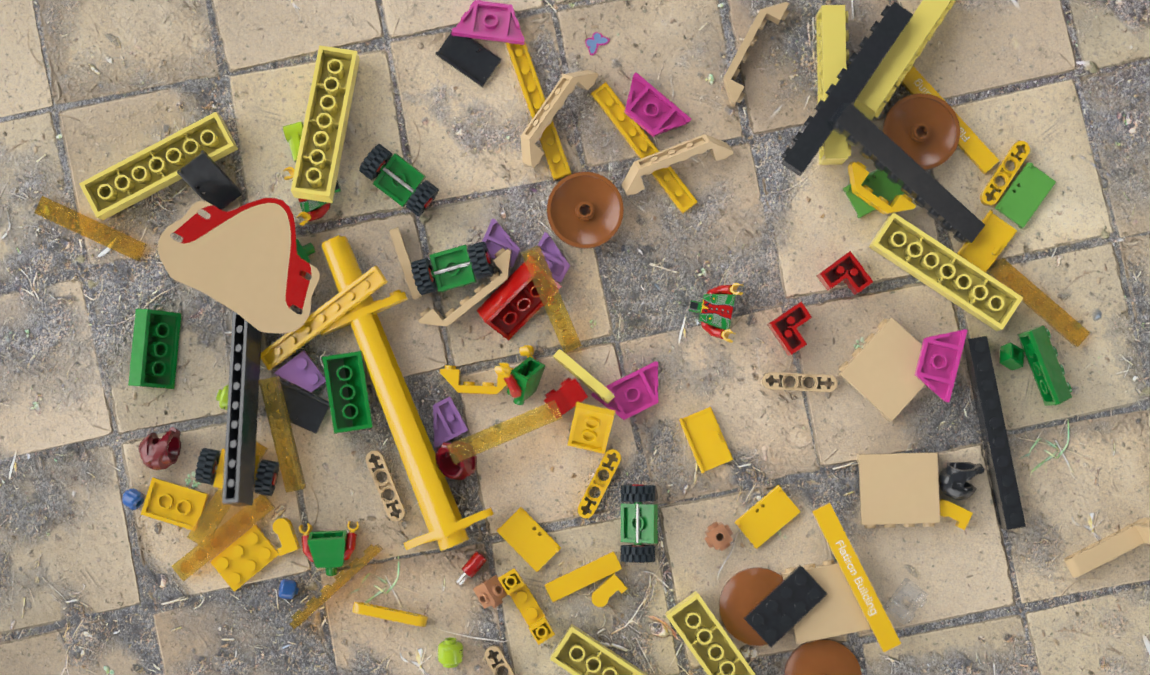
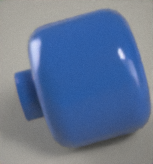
M132 488L124 492L122 502L129 509L136 510L143 504L145 496L137 489Z
M282 579L279 585L278 596L291 600L294 598V595L298 594L299 587H296L294 580Z

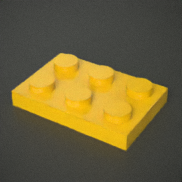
M577 402L567 446L605 454L615 410Z
M152 477L140 515L198 531L209 494Z
M254 525L210 561V563L235 592L278 557L279 553L261 529Z

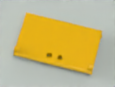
M992 210L983 218L982 222L985 226L972 243L965 242L957 253L985 273L1017 233L1015 228L993 214Z
M711 406L679 419L701 473L734 460Z
M778 485L734 523L754 545V548L757 549L801 511Z
M522 507L500 528H497V532L536 572H539L561 549Z

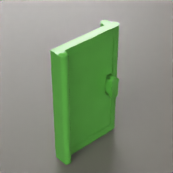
M1027 162L995 207L996 210L1016 223L1020 229L1024 228L1056 183L1052 178L1033 166V163Z
M878 169L869 173L861 186L866 185L870 187L875 196H882L888 201L893 200L896 195L904 194L898 183L891 182L887 178L888 174ZM851 184L843 188L857 213V218H861L875 210V208L852 193Z

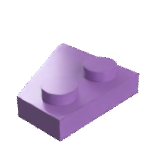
M492 218L482 241L487 245L491 255L490 258L492 259L496 258L494 254L502 248L505 250L510 248L512 250L510 267L513 268L520 249L497 221Z
M544 232L531 257L555 280L562 282L570 264L550 235Z
M305 350L274 372L277 376L310 392H314L326 383L325 376Z
M451 396L433 405L435 448L468 431Z

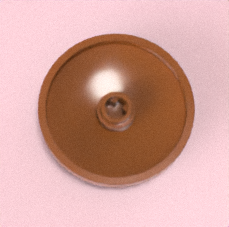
M919 93L906 96L894 104L884 119L882 132L924 170H930L946 162L955 152L960 139V124L956 113L947 102L931 94Z
M578 172L563 178L553 188L547 203V217L551 229L561 241L575 248L590 249L605 244L617 233L623 219L624 207L618 189L610 180L593 172Z
M752 567L739 571L726 582L719 598V613L725 628L734 638L749 645H768L747 623L744 617L783 581L781 575L767 568Z
M819 639L801 644L792 652L784 669V675H862L860 665L854 654L841 643L831 639Z

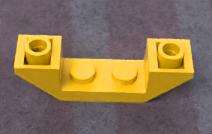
M859 161L848 164L852 193L880 213L888 214L916 207L912 203L913 199L905 194L903 196L896 195L891 204L888 205L889 201L882 196H875L870 187L866 185L861 186L870 173L866 170L867 167Z
M445 365V369H440V374L458 393L498 395L507 386L503 374H498L497 386H494V383L482 382V386H475V382H463V385H460L461 370H457L456 366Z
M513 568L500 576L498 580L506 593L511 596L528 624V629L537 644L540 645L553 637L555 633L547 617L517 570Z

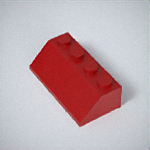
M529 256L476 311L486 324L509 341L562 286L537 261Z

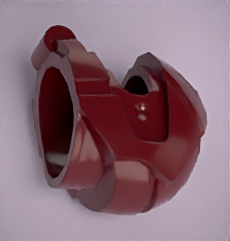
M171 427L162 438H159L156 433H150L141 441L138 451L141 460L148 468L163 470L177 462L181 449L180 430Z
M461 441L442 443L441 448H439L435 455L437 467L448 478L462 480L473 475L475 472L477 456L474 449L467 443Z

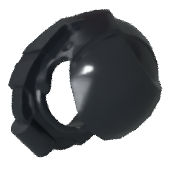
M948 462L946 468L939 475L940 489L950 498L960 501L972 496L977 489L966 481L971 480L975 475L983 474L984 468L980 463Z

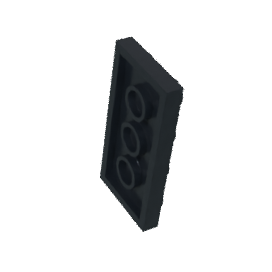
M799 565L756 605L744 619L772 647L813 609L827 593Z

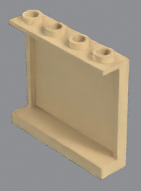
M884 318L877 325L879 329L876 333H870L865 338L866 344L862 348H856L851 354L853 358L849 362L845 361L838 368L840 372L837 375L844 378L878 409L887 421H893L925 385L915 376L922 344L893 318L887 320Z
M937 453L857 454L861 516L859 524L864 525V528H876V524H884V528H895L896 524H903V527H915V524L923 523V527H934L935 523H940Z
M834 559L822 561V565L816 566L815 563L804 565V569L826 591L827 595L793 627L794 641L797 644L871 629L838 562H834ZM796 567L786 568L785 572L781 573L783 580L792 571H794Z

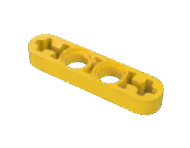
M1018 141L1011 146L980 194V201L983 205H994L1000 199L1030 152V146L1027 142ZM1022 146L1024 153H1020L1017 158L1013 157L1018 152L1016 147ZM1006 161H1012L1015 164L1013 171L1006 169ZM997 176H1001L1004 179L1005 183L1003 186L996 185L995 178ZM993 189L997 190L992 195L993 200L987 201L985 194L991 193Z
M611 449L604 454L578 505V513L582 518H590L595 513L621 461V455L617 450ZM614 452L618 460L617 462H612L611 467H614V469L611 471L608 467L602 466L603 462L608 464L609 458H607V455H612ZM601 470L609 472V478L605 481L600 480L598 477V473ZM592 487L600 489L599 497L593 498L590 496L589 491ZM586 497L592 501H597L595 505L591 503L589 508L592 510L591 513L582 514L583 510L581 507L586 506L588 501H585Z
M355 601L352 612L419 627H426L428 616L364 602Z

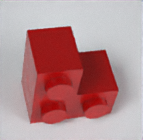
M851 251L816 275L827 291L841 281H844L854 295L873 283V280Z
M801 301L767 324L788 356L807 345L797 327L811 319L812 316Z
M570 377L560 383L562 387L559 390L555 391V389H552L545 394L546 399L543 401L556 419L574 408L577 402L581 403L588 398L576 378L572 380Z

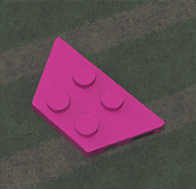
M474 0L469 10L461 17L458 25L452 29L453 36L525 44L514 8L510 4Z
M634 73L624 113L652 137L686 125L691 121V118L638 73Z
M965 329L924 338L915 371V376L947 403L950 402L968 331Z
M655 361L605 386L615 396L609 404L594 392L591 393L592 397L608 409L615 410V414L623 420L657 404L658 362Z

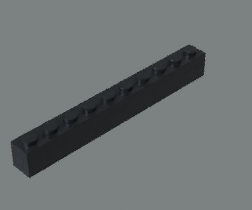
M895 1L891 6L886 5L880 14L883 16L881 21L878 22L876 20L870 28L872 34L869 38L866 36L858 45L861 47L858 54L854 52L847 61L850 63L848 68H842L836 77L839 79L837 84H831L826 91L828 97L825 101L822 99L814 108L817 111L814 117L810 115L803 124L806 126L802 133L798 131L792 140L795 142L791 149L787 147L781 157L784 159L781 164L798 176L803 174L833 131V125L828 122L842 103L852 104L914 15Z
M842 103L828 121L833 125L832 129L838 134H843L850 145L861 150L860 154L863 157L870 158L874 162L875 168L888 174L887 178L891 182L898 183L903 193L911 195L918 206L927 209V214L933 219H938L941 222V227L951 231L957 241L960 243H972L985 224L853 104Z
M234 311L232 317L222 504L250 506L253 505L262 332L258 331Z
M987 336L967 339L964 343V351L1000 528L1011 530L1026 527Z

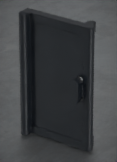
M452 32L439 51L435 53L439 58L481 87L485 85L501 62V58L472 38L453 36Z
M204 150L177 171L203 201H207L220 210L242 195V191Z
M277 379L264 411L317 434L330 405L329 401Z

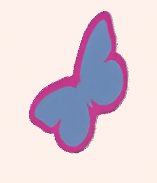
M595 32L592 38L586 39L585 44L588 47L589 54L594 55L599 45H605L610 40L602 36L601 33Z

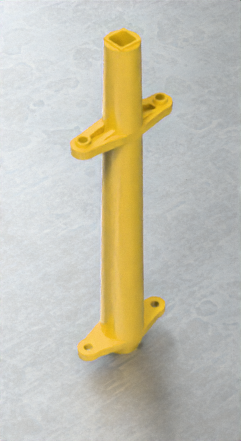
M338 235L322 242L323 252L337 290L340 293L363 274L346 236ZM396 290L389 294L390 297L375 301L372 295H370L323 330L320 335H327L351 325L429 533L404 542L405 549L408 550L437 540L442 551L469 540L465 528L494 515L490 507L462 519L445 475L442 474L436 465L435 451L377 315L408 299L406 293Z

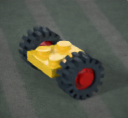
M202 449L198 457L197 469L195 470V480L197 482L223 489L225 449H222L221 453L219 450ZM256 455L255 493L272 496L277 484L279 462L261 460V456Z

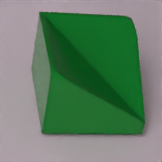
M1011 342L1001 346L999 363L1012 371L1023 367L1024 350Z

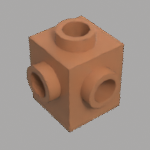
M714 522L705 531L707 535L704 538L710 548L714 547L715 550L720 549L722 551L730 546L729 542L733 541L731 538L733 532L728 524L724 526L721 522ZM719 533L723 534V539L720 541L716 539V535Z
M497 575L473 588L484 609L491 605L493 608L503 603L502 599L508 595L498 580Z

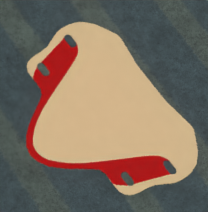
M263 198L228 212L218 209L207 201H197L180 220L164 230L158 242L160 260L171 278L203 292L230 308L258 331L263 333H289L299 329L308 319L311 310L312 294L319 282L320 274L316 267L301 259L297 254L294 216L290 207L283 200ZM203 209L208 212L210 218L202 217L198 214V210ZM171 233L178 234L183 238V241L177 242L170 237ZM303 270L309 273L312 279L307 280L299 274L300 271ZM295 305L303 311L302 314L299 315L293 312L290 306Z

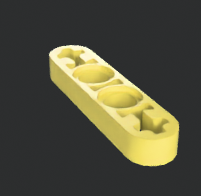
M559 349L553 355V358L607 404L615 397L611 391L562 350Z

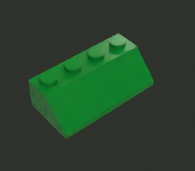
M136 309L129 386L175 388L182 313Z
M1042 325L1017 334L1044 405H1059L1072 398V388L1065 380V370L1058 362V352L1051 344L1049 330Z
M361 351L322 357L334 434L373 428Z

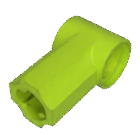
M302 121L283 126L284 135L287 142H289L294 162L297 161L304 126Z

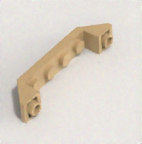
M783 2L760 9L723 78L731 106L734 107L736 102L740 104L745 95L742 92L744 86L731 79L736 80L740 72L738 66L741 62L745 63L750 53L747 50L749 46L753 47L758 39V36H756L758 29L763 30L767 22L766 19L777 25L780 20L785 21L789 10H787L789 3Z
M583 70L567 73L561 77L520 136L522 161L525 165L535 168L541 162L545 152L535 145L536 141L542 137L543 131L551 124L554 115L563 107L564 101L574 91L575 85L589 90L595 84L599 76L598 73Z
M703 134L634 161L622 183V188L627 196L635 195L645 189L641 176L649 175L661 168H667L678 161H685L696 154H703L707 150H710L711 155L716 161L724 160L734 153L726 142Z
M502 248L494 254L496 258L493 262L502 273L496 272L489 278L491 281L486 286L481 284L474 290L475 295L471 298L467 295L459 302L461 306L456 310L452 307L444 314L446 318L440 314L436 307L433 309L428 307L420 313L421 318L418 321L421 324L446 327L453 323L509 278L512 250L510 248L507 250Z

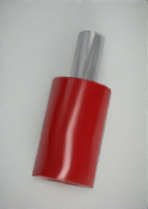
M476 551L462 567L464 572L456 582L462 585L469 576L473 578L487 559Z

